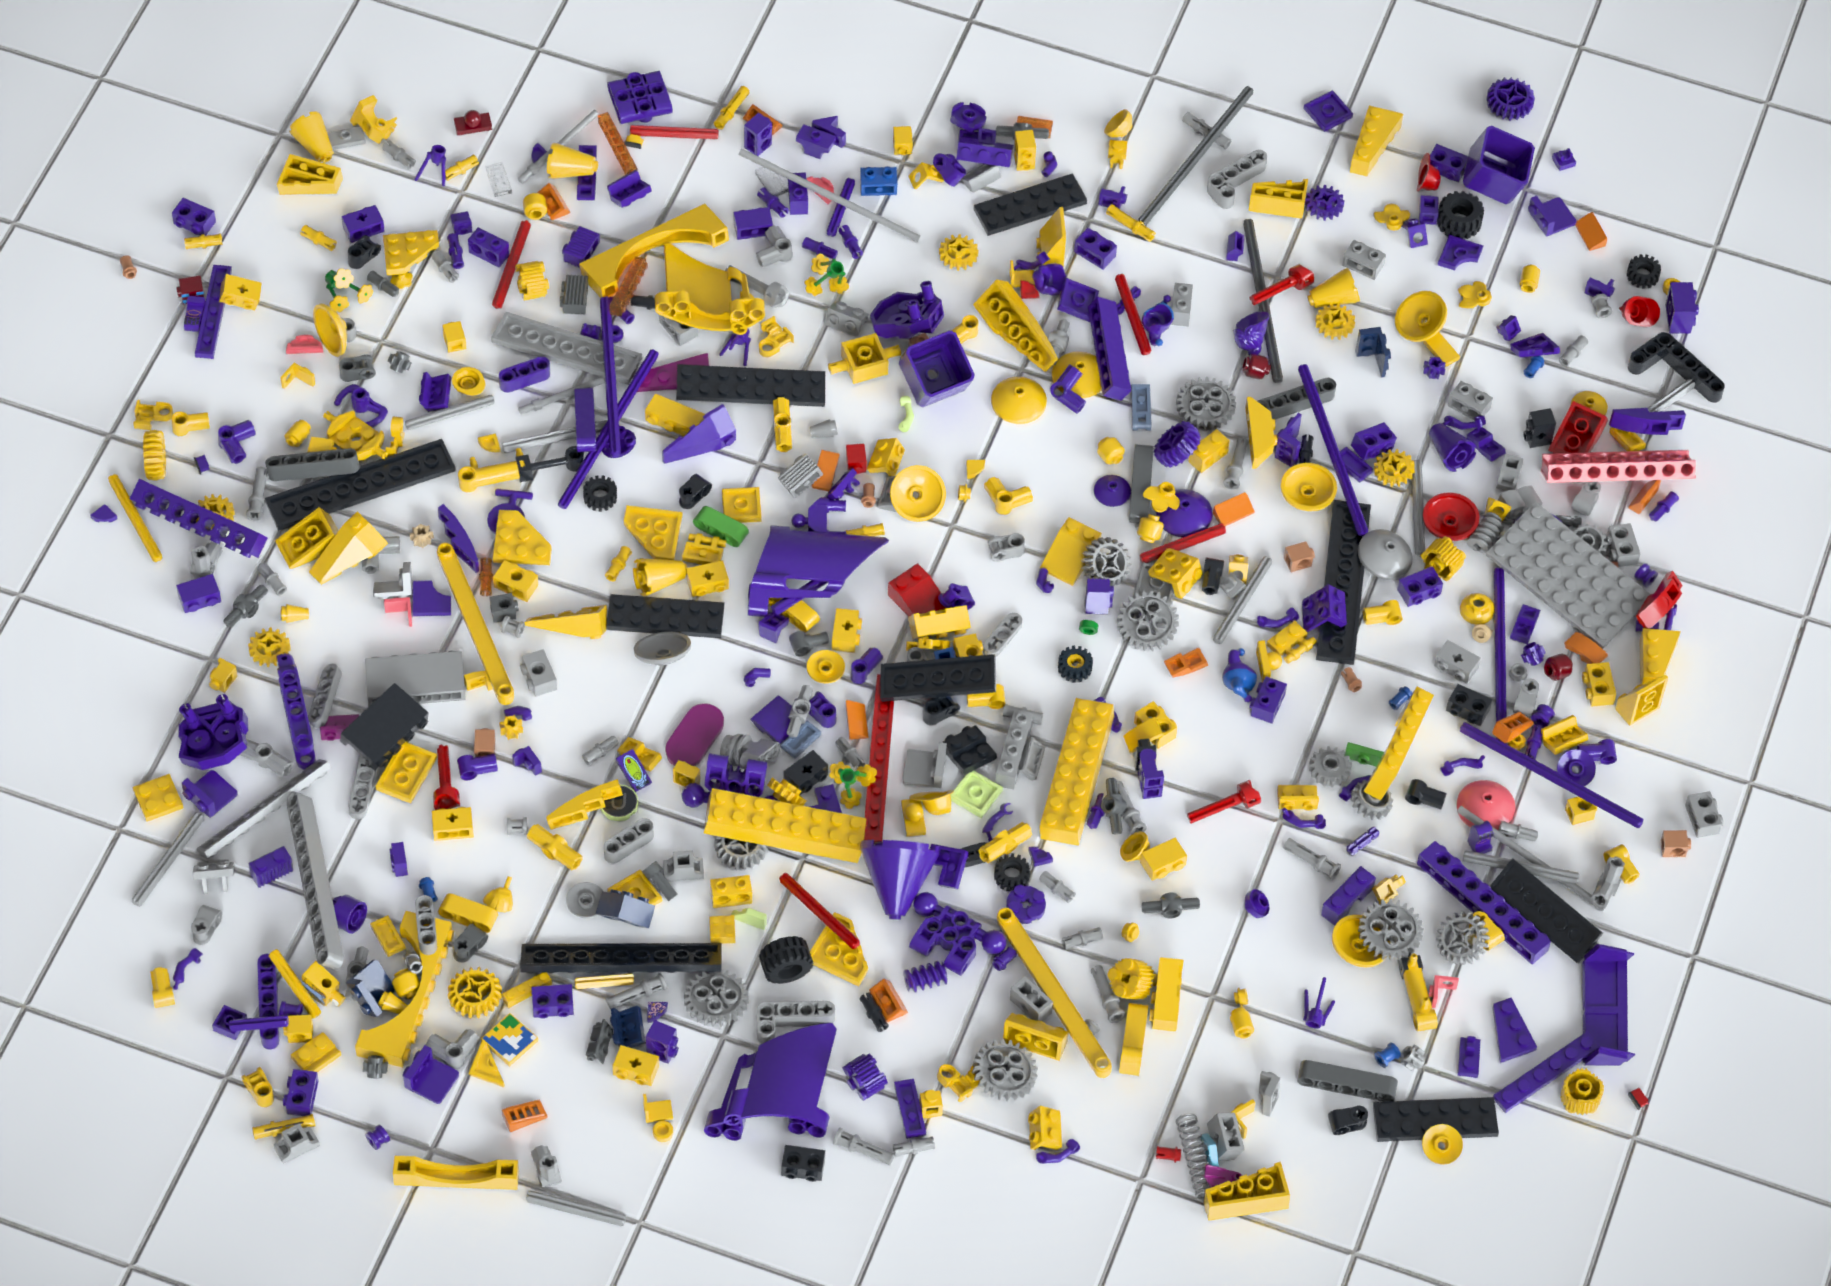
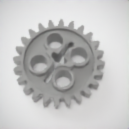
M1198 377V382L1194 379H1191V384L1186 382L1185 388L1181 387L1180 392L1177 393L1176 411L1179 412V417H1184L1185 422L1190 421V424H1196L1197 429L1203 426L1204 431L1209 426L1211 430H1214L1215 425L1218 428H1221V423L1227 425V421L1232 420V415L1235 414L1236 396H1233V390H1228L1229 385L1222 386V381L1216 383L1215 378L1209 381L1208 377L1205 378V381Z
M1144 590L1142 596H1139L1136 592L1135 599L1129 596V603L1124 601V608H1119L1121 615H1117V620L1120 621L1117 623V626L1121 628L1119 633L1125 634L1123 640L1130 639L1129 646L1135 643L1137 650L1140 646H1143L1144 651H1146L1147 647L1154 651V646L1161 649V643L1167 646V638L1173 640L1174 636L1172 633L1177 634L1175 627H1179V622L1176 621L1179 619V614H1175L1177 607L1171 608L1173 601L1167 602V596L1161 599L1160 592L1153 596V590L1150 591L1149 595H1146ZM1155 606L1158 610L1151 612L1149 608ZM1140 607H1144L1147 618L1149 621H1151V627L1156 633V635L1152 634L1148 621H1145V614L1143 613ZM1137 613L1140 617L1133 619L1131 615ZM1164 623L1166 626L1164 628H1158L1156 624ZM1140 630H1146L1148 634L1140 635L1138 632Z
M1382 899L1380 905L1374 902L1373 908L1368 906L1367 912H1363L1359 922L1361 925L1358 929V932H1361L1359 939H1365L1362 945H1369L1368 952L1374 950L1375 957L1379 953L1382 954V960L1386 956H1389L1390 961L1393 960V956L1400 960L1402 954L1407 958L1409 952L1414 953L1415 947L1419 948V941H1422L1423 935L1421 934H1423L1424 930L1421 927L1422 920H1418L1419 914H1413L1414 908L1406 909L1407 903L1401 906L1400 900L1393 904L1392 899H1389L1388 904ZM1387 915L1393 916L1394 919L1387 918ZM1377 927L1381 931H1375L1373 928ZM1405 928L1409 930V932H1403L1401 929ZM1387 941H1393L1395 944H1389Z
M726 970L724 974L721 972L710 974L702 972V977L696 974L695 980L690 979V985H686V992H684L686 1012H690L691 1018L696 1017L697 1023L704 1020V1026L708 1022H711L712 1027L716 1023H719L720 1027H722L723 1022L730 1025V1019L738 1021L737 1015L743 1016V1010H747L749 991L746 990V983L742 984V978L736 979L735 973L729 976V970Z
M1004 1039L1001 1040L1000 1044L994 1040L992 1045L987 1042L985 1048L981 1047L979 1053L977 1052L972 1064L975 1066L972 1070V1073L976 1074L974 1080H980L978 1087L984 1086V1093L990 1091L991 1098L996 1094L999 1101L1002 1096L1005 1097L1007 1102L1011 1096L1016 1101L1018 1096L1024 1098L1025 1094H1029L1034 1087L1038 1077L1036 1074L1038 1067H1034L1036 1060H1030L1032 1053L1025 1054L1026 1047L1019 1049L1020 1043L1013 1046L1012 1040L1008 1044H1005Z

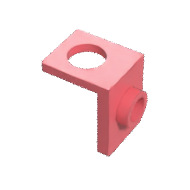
M410 597L384 599L385 613L408 611L409 627H412Z
M1435 975L1433 985H1429L1428 993L1429 997H1432V1008L1436 1007L1438 988L1456 990L1459 978ZM1450 981L1452 984H1444L1442 982Z

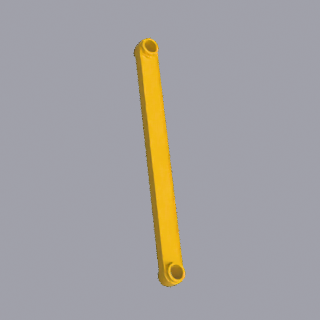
M442 543L437 549L439 563L494 693L500 704L509 705L514 699V689L451 544Z
M1009 908L1000 909L997 914L999 927L1040 990L1053 1001V1010L1096 1076L1099 1078L1108 1077L1112 1070L1110 1059L1013 911Z

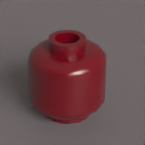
M1257 354L1246 356L1242 365V371H1244L1247 377L1258 380L1268 375L1271 369L1267 357Z
M1563 653L1551 656L1545 661L1544 673L1554 681L1569 677L1573 670V663Z

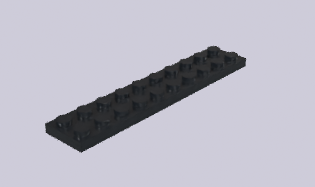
M439 439L385 457V459L361 465L360 469L355 473L329 476L266 497L265 503L277 530L280 531L295 526L318 507L330 514L455 472L456 467L443 439Z
M1340 500L1333 501L1324 587L1329 584L1345 592L1347 624L1339 627L1326 621L1319 626L1316 660L1354 665L1364 577V566L1358 556V545L1363 536H1359L1346 501ZM1359 503L1369 529L1371 504Z
M722 943L522 944L520 972L530 974L535 972H722Z

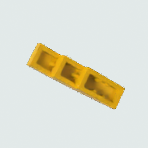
M618 779L596 786L561 805L546 817L550 830L587 820V812L606 807L605 800L622 796Z

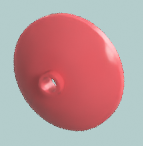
M1490 780L1474 781L1466 785L1458 795L1457 810L1460 806H1463L1483 821H1488L1496 830H1499L1501 821L1510 823L1515 813L1514 798L1507 788L1497 782ZM1459 814L1460 818L1466 825H1468L1469 827L1475 825L1474 823L1463 817L1461 814Z

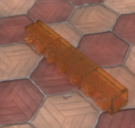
M606 112L598 115V124L625 175L634 170L638 171L609 113Z
M635 256L609 306L610 315L622 316L626 311L634 291L637 290V285L640 284L641 278L648 268L646 258Z

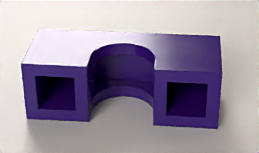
M960 137L956 159L1010 167L1014 145L999 142L987 145L979 143L978 139Z
M1360 866L1323 903L1321 916L1335 926L1339 920L1349 915L1350 908L1357 899L1362 901L1372 891L1376 877Z

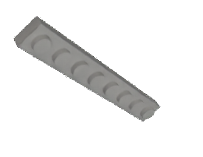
M319 759L199 846L197 848L198 853L206 858L217 855L221 848L232 844L239 835L247 833L255 823L262 822L270 812L280 809L281 804L287 801L288 796L292 792L298 793L301 790L307 789L311 786V782L325 776L327 771L331 769L328 761Z

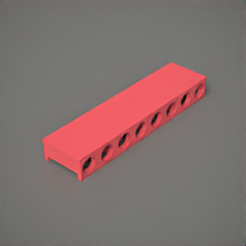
M1689 450L1542 454L1541 473L1547 483L1696 479V460L1690 458Z

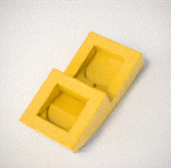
M477 671L464 675V684L467 691L486 685L488 691L493 690L486 671Z
M1153 717L1131 729L1123 737L1129 752L1134 753L1136 752V747H1138V740L1149 739L1151 742L1164 735L1157 718Z
M630 737L617 750L620 755H623L633 749L644 769L650 772L662 759L660 753L645 748L643 742Z

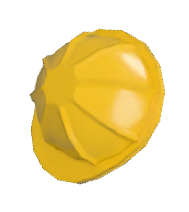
M473 367L460 368L452 377V384L457 392L466 395H478L482 393L486 386L481 372Z
M1142 831L1130 835L1121 846L1120 855L1122 859L1126 862L1141 860V853L1150 849L1148 835Z

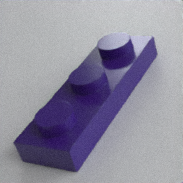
M914 1078L894 1082L906 1139L926 1136V1128Z

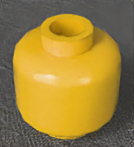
M539 193L526 195L523 199L524 214L533 220H539L547 213L545 197Z
M1105 437L1098 443L1097 453L1106 464L1111 465L1118 464L1123 460L1125 449L1115 437Z
M1149 514L1148 517L1140 519L1137 534L1141 540L1154 543V541L1160 539L1164 524L1159 521L1160 517Z
M406 968L394 974L392 985L400 998L406 997L409 1000L415 997L420 981L415 973Z

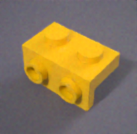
M897 438L878 439L867 470L870 473L886 472L888 476H895L905 448Z
M1574 715L1541 729L1543 745L1555 755L1588 741V734L1577 726Z
M1041 1105L1038 1106L1028 1116L1030 1148L1036 1150L1038 1147L1043 1146L1059 1150L1062 1148L1060 1111Z

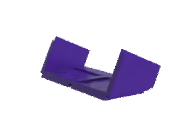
M1597 944L1584 956V961L1582 962L1583 1034L1588 1031L1600 1045L1597 1050L1583 1060L1585 1066H1620L1635 1056V1053L1628 1052L1627 961L1634 956V953L1627 952L1626 949Z

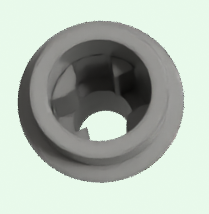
M829 419L811 426V437H834L833 435H838L835 420L831 421Z

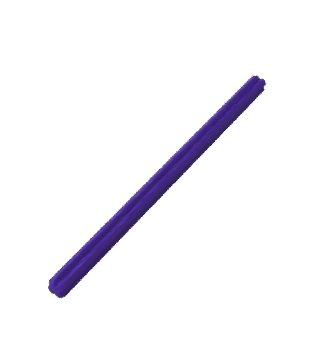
M605 296L600 298L609 447L611 456L616 457L621 454L611 301L609 297Z
M654 349L649 351L618 402L619 421L658 358L659 353ZM608 420L596 439V451L588 452L558 502L560 508L567 509L608 441Z
M1307 364L1300 365L1298 372L1359 536H1364L1369 530Z
M1498 567L1494 569L1496 722L1507 717L1504 570Z
M1467 722L1461 725L1460 732L1635 828L1642 826L1644 820L1642 817Z

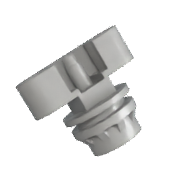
M726 735L721 744L720 755L729 756L728 762L730 765L746 769L748 759L774 761L779 755L780 744L779 742L766 739L752 742L750 735Z

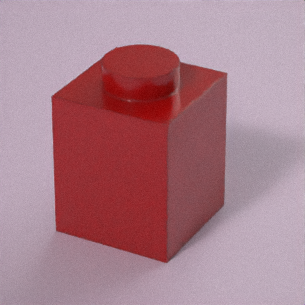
M864 443L846 445L847 471L853 468L857 474L866 473L867 460Z

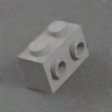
M1353 240L1344 254L1342 266L1375 280L1385 264L1386 254L1362 242Z
M1460 381L1449 396L1448 407L1474 420L1476 416L1484 415L1485 417L1491 408L1493 397L1474 388L1471 384Z

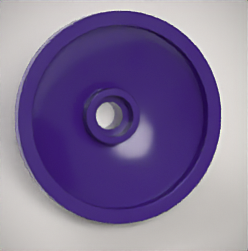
M1189 489L1175 490V495L1180 500L1177 510L1168 507L1163 512H1156V516L1160 517L1159 521L1164 524L1163 529L1173 536L1182 538L1207 529L1211 524L1213 515L1209 501L1200 493Z

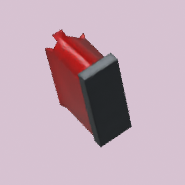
M1639 1087L1628 1093L1629 1098L1638 1110L1649 1104L1647 1102L1649 1100Z

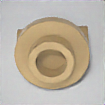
M1475 624L1472 630V637L1475 641L1484 643L1490 639L1493 630L1485 624Z

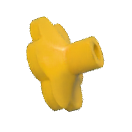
M411 273L392 275L390 282L399 289H403L404 287L411 286L413 275Z

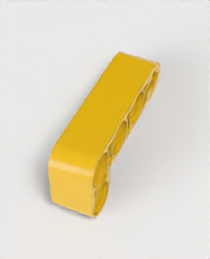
M1128 1004L1120 1074L1139 1076L1149 1005Z

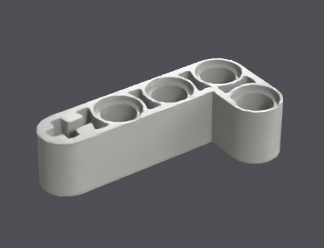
M1255 150L1211 174L1208 178L1207 193L1221 208H1231L1234 205L1235 199L1234 188L1265 171L1267 153L1263 150Z
M830 1001L762 1002L757 1006V1039L763 1044L775 1038V1027H805L833 1023L835 1021V1005ZM807 1012V1013H810V1014H809V1015H803L802 1013Z

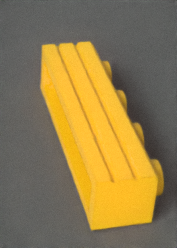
M542 972L503 992L502 999L509 1009L531 997L532 987L551 986L552 979L547 972Z

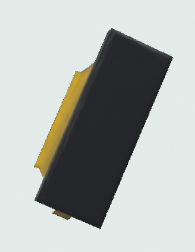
M630 134L626 137L624 146L641 149L644 139L638 135Z

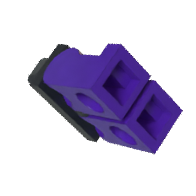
M1140 739L1137 743L1138 747H1136L1134 767L1135 771H1138L1142 798L1162 797L1164 773L1163 770L1157 771L1156 745H1151L1149 739Z

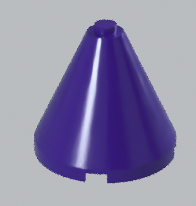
M874 840L861 841L860 850L884 913L891 920H901V917L906 916L939 857L940 847L934 845L933 849H929V844L911 841L883 840L874 844Z

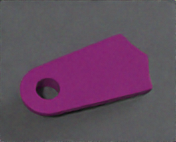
M1205 1165L1204 1178L1210 1188L1227 1181H1236L1240 1176H1243L1239 1172L1213 1165Z

